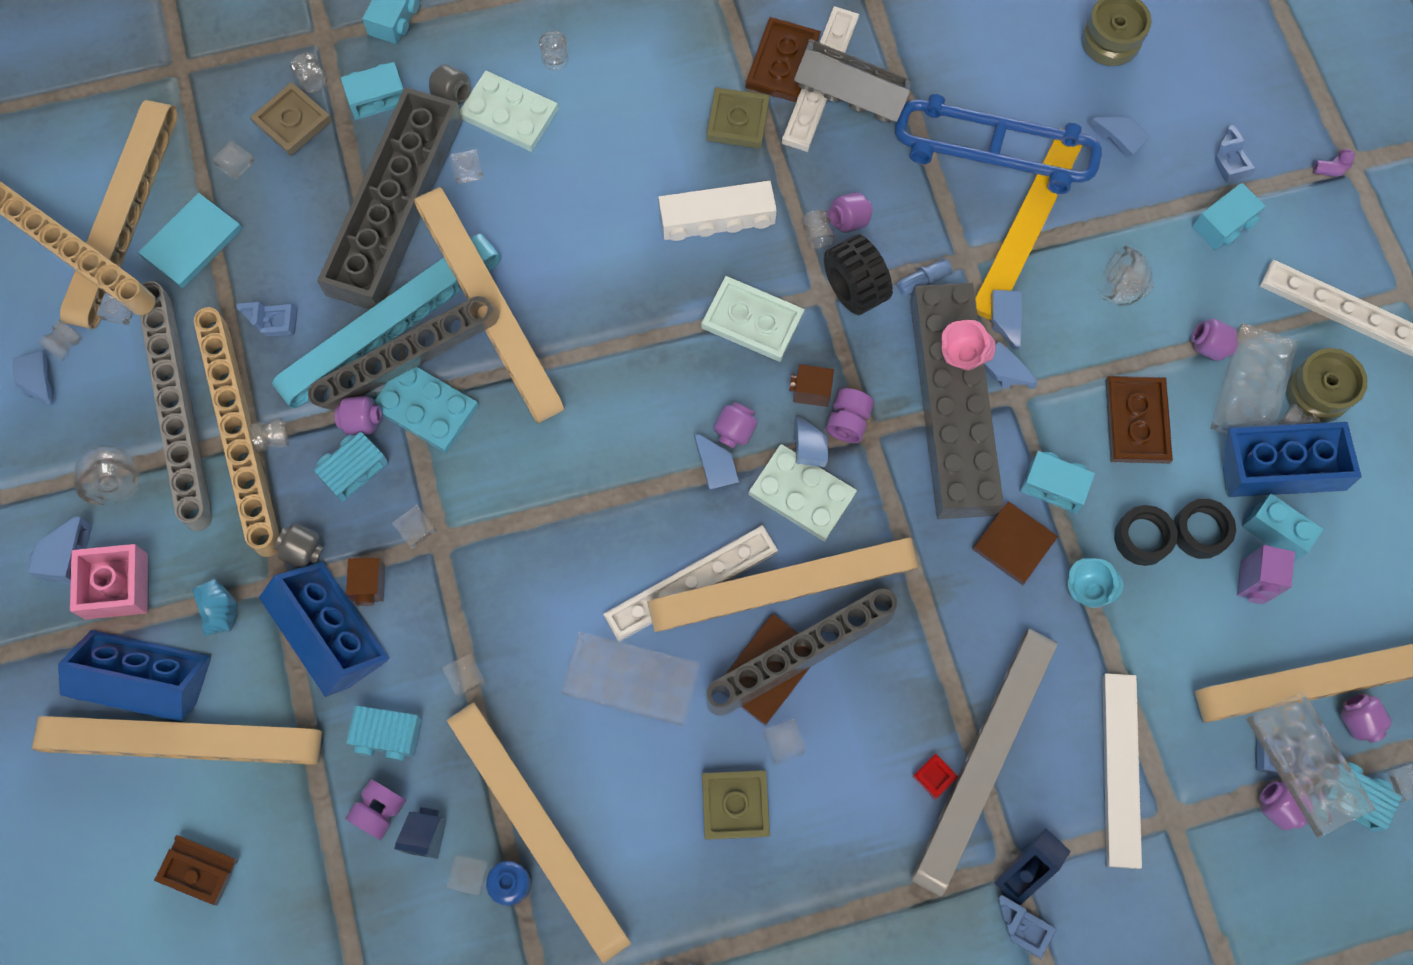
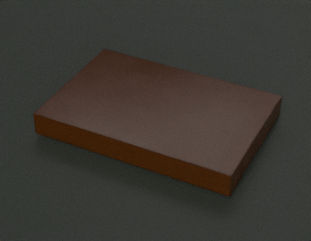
M769 17L747 77L745 88L796 103L802 89L798 86L799 82L794 81L809 40L812 39L819 42L821 31Z
M1108 376L1105 379L1111 462L1170 464L1173 461L1166 378Z
M772 614L726 674L799 633ZM804 646L794 649V652L800 657H806L811 654ZM776 661L770 662L767 665V668L775 673L781 672L784 669L782 664ZM810 667L742 705L741 708L766 726ZM743 677L739 681L745 688H752L757 684L752 677Z

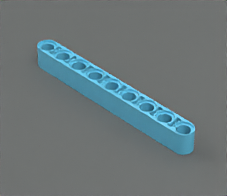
M482 234L470 238L488 271H491L500 262L501 255ZM443 257L279 373L274 378L272 385L290 408H297L309 401L308 389L312 383L394 340L459 294L462 289L445 258Z

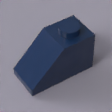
M420 807L419 813L409 811L394 849L406 854L438 859L446 819L439 817V811Z
M1045 828L1020 852L994 883L1013 902L1021 905L1061 869L1071 851Z

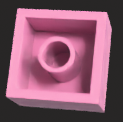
M136 544L72 550L70 612L84 620L147 614L148 553Z

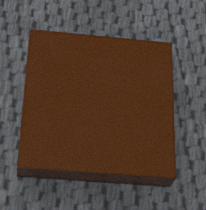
M1008 501L972 550L1018 583L1024 585L1058 536Z

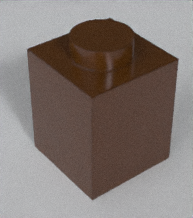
M799 364L797 374H791L789 391L795 392L793 402L828 407L831 398L834 369Z
M348 558L346 595L358 606H373L374 602L384 601L385 565L381 559Z

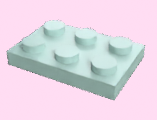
M485 70L460 109L462 120L532 152L559 108L558 103Z
M725 276L701 323V328L781 362L804 315L805 309Z
M780 444L750 489L749 496L825 542L856 495L857 490L818 466L796 464V453Z

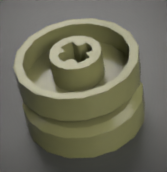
M1099 0L1094 5L1082 34L1083 48L1088 56L1096 62L1107 66H1121L1131 62L1138 54L1152 23L1150 11L1145 3L1141 0Z
M1326 348L1317 350L1291 373L1286 383V395L1291 407L1301 417L1317 423L1335 421L1363 399L1367 390V374L1363 365L1352 354L1342 349Z

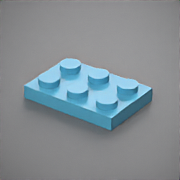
M418 367L388 381L374 400L376 405L381 407L384 418L444 453L448 452L479 407L477 401Z

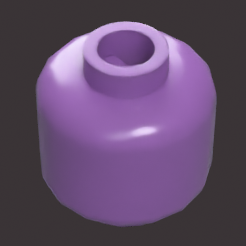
M859 192L839 196L833 200L829 209L831 224L842 232L862 229L870 222L873 212L872 204Z
M1214 318L1200 322L1195 327L1191 337L1195 351L1214 361H1221L1227 356L1233 355L1239 344L1236 329Z
M369 396L346 397L335 408V423L346 435H356L359 431L364 435H370L376 431L378 423L382 422V409Z
M736 402L732 406H724L714 425V431L720 435L718 441L731 448H735L736 444H748L758 424L756 418L753 417L755 412Z
M1361 693L1350 697L1343 703L1344 708L1341 711V718L1353 738L1368 740V742L1374 743L1386 737V731L1390 728L1392 721L1379 698Z
M1273 782L1262 791L1260 795L1261 811L1280 829H1300L1309 822L1311 802L1307 796L1290 782Z

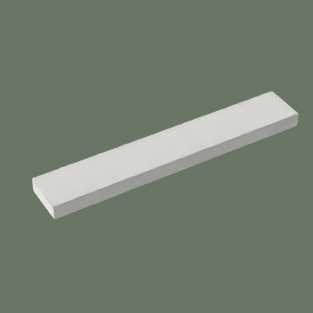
M834 6L820 43L846 53L857 25L859 14ZM801 89L782 138V144L808 152L828 101L823 96V92L816 89L813 92Z
M1274 259L1270 262L1260 287L1413 357L1412 322Z
M762 525L603 614L618 642H621L652 624L648 601L727 582L778 553V549Z
M1105 673L1102 675L1106 867L1142 869L1136 675Z

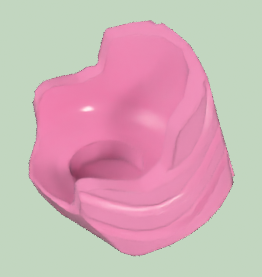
M976 320L952 322L947 325L942 333V353L947 364L969 371L991 361L994 357L995 341L984 326Z

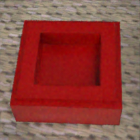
M935 753L912 777L936 800L958 778V775Z

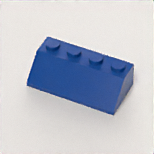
M1348 422L1237 427L1227 430L1223 472L1229 497L1347 491L1362 477Z
M324 562L274 575L259 596V599L325 697L350 688L389 660L388 655Z
M90 630L58 663L60 696L183 722L197 704L210 664V655Z

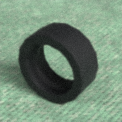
M1212 499L1192 501L1174 518L1178 531V547L1187 555L1197 559H1210L1222 553L1234 541L1237 531L1235 519L1230 510L1221 502ZM1197 512L1210 515L1220 527V539L1215 544L1209 546L1198 543L1188 531L1187 522L1191 515Z
M1142 505L1134 507L1120 519L1115 528L1114 540L1117 550L1125 559L1133 564L1148 566L1157 564L1172 552L1177 543L1178 531L1175 522L1167 512L1156 506ZM1138 519L1149 520L1159 528L1163 537V543L1159 549L1153 552H1145L1132 543L1128 530L1134 521Z

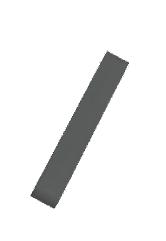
M472 297L315 381L308 389L309 400L315 406L334 410L344 398L362 396L492 327L499 319V310L495 304L484 297ZM486 305L488 309L486 316L478 319V309ZM460 319V329L457 332L452 333V323L455 320ZM434 333L435 340L433 344L426 347V337ZM407 347L409 351L408 356L401 361L399 357L400 352L403 348ZM378 361H381L382 370L375 375L374 366ZM352 375H355L356 383L352 388H349L348 380ZM329 388L330 397L324 402L323 393Z
M881 588L875 590L713 681L708 686L706 692L708 709L715 715H726L892 620L897 608L896 595L888 589ZM884 602L888 605L889 610L885 612L879 611L874 604ZM858 617L863 621V625L859 627L853 626L848 622V618ZM830 631L836 635L837 639L833 642H827L822 638L821 634ZM804 646L811 654L806 657H800L794 652V649ZM776 661L781 663L784 669L781 672L775 673L770 671L767 665L770 662ZM743 677H752L757 684L752 688H745L739 681ZM717 692H724L729 696V700L726 703L718 704L712 700V696Z

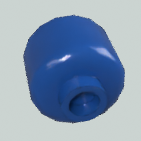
M504 861L495 865L490 870L486 880L488 895L494 902L503 906H514L521 903L528 896L531 889V879L523 866L513 861Z

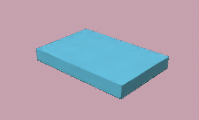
M198 193L138 253L143 259L183 289L242 230V227L229 215Z

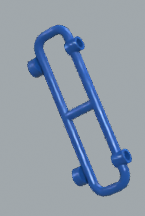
M939 94L930 95L928 101L915 99L907 102L895 125L897 139L902 144L912 147L910 159L915 163L928 164L931 162L933 152L1048 176L1047 187L1055 194L1068 193L1072 182L1083 183L1095 177L1102 157L1100 143L1094 137L1082 134V128L1079 124L1068 123L1063 130L945 105V98ZM913 111H923L933 118H938L942 115L994 126L995 130L989 152L910 135L906 132L909 116ZM1006 129L1059 140L1068 147L1086 146L1091 151L1087 169L1075 171L1001 155L1000 151Z

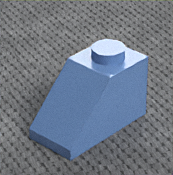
M73 517L36 542L34 552L29 556L28 573L42 581L71 584L72 550L87 549L92 525L81 517Z

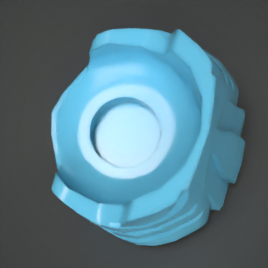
M1086 558L1080 559L1073 564L1069 571L1068 590L1072 599L1089 608H1099L1120 599L1124 586L1123 579L1110 562L1102 559Z

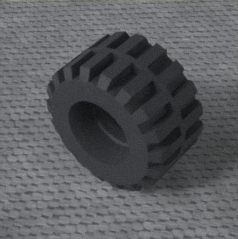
M861 234L854 235L825 251L824 266L829 283L840 302L850 312L859 316L891 299L893 287L887 265L877 248Z

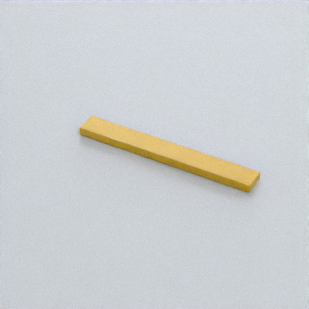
M1054 140L1043 164L1071 170L1083 145L1068 147L1062 141ZM1037 174L975 298L977 315L990 321L992 291H1012L1059 195L1048 189V176Z

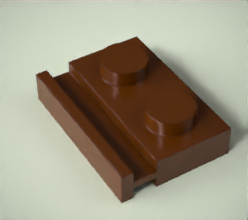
M176 835L174 844L168 850L154 881L217 906L231 878V872L239 860Z

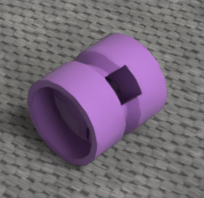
M844 388L838 390L833 405L836 412H831L825 428L826 432L844 442H861L867 426L865 421L869 419L874 405L873 398L855 389Z
M370 778L361 793L362 802L355 803L345 819L375 838L382 840L391 826L389 818L397 816L407 800ZM374 799L386 805L381 814L370 808Z

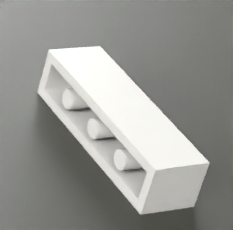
M771 181L658 196L659 215L664 240L680 241L690 236L699 235L707 237L714 233L725 231L735 233L752 227L763 229L775 224L777 210Z

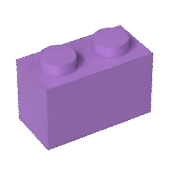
M1263 545L1243 559L1240 565L1237 596L1246 597L1251 603L1266 604L1292 587L1295 552Z

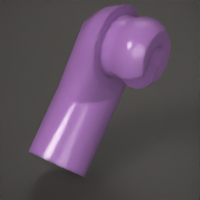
M1343 149L1332 162L1316 160L1313 173L1334 177L1341 176L1353 166L1355 153L1350 149Z

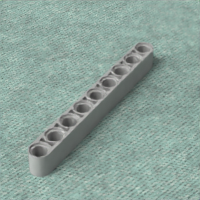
M147 281L142 285L155 297H158V299L155 301L153 309L145 315H140L174 510L177 518L190 530L202 531L210 525L212 511L173 302L160 284L154 281ZM163 322L160 327L155 328L159 323ZM168 348L165 353L160 354L163 349ZM173 374L170 380L164 381L168 375ZM179 400L176 406L169 408L172 402ZM184 427L180 434L174 435L178 428ZM189 454L188 458L184 462L179 463V460L183 455ZM194 481L193 486L189 490L184 491L185 485ZM195 509H199L198 515L193 519H189L190 513Z
M1029 628L1025 632L917 863L911 882L940 897L946 891L1057 647V642Z

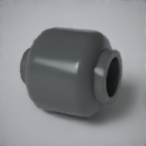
M439 66L431 73L429 78L431 95L457 102L458 105L466 101L470 95L471 87L468 76L452 66Z
M292 524L289 528L284 527L274 549L278 550V559L295 567L302 568L308 566L310 561L316 564L324 547L318 545L320 535L317 532L299 524Z

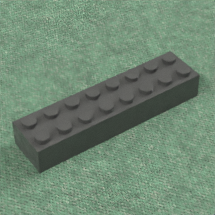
M404 87L317 280L325 296L369 310L386 298L421 217L414 199L433 190L462 123L457 102Z
M973 283L915 286L910 305L937 520L997 516L1004 506L985 365L982 364L969 371L947 364L942 353V333L948 324L961 320L978 321Z

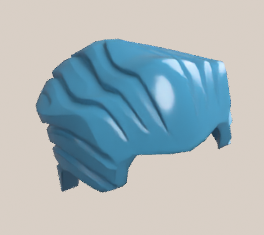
M216 579L193 588L194 598L202 620L201 625L204 636L231 631L237 617L238 606L235 598Z

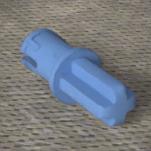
M946 258L927 267L921 266L917 269L916 273L901 279L897 283V288L901 295L906 296L914 291L915 286L932 285V283L952 275V266Z

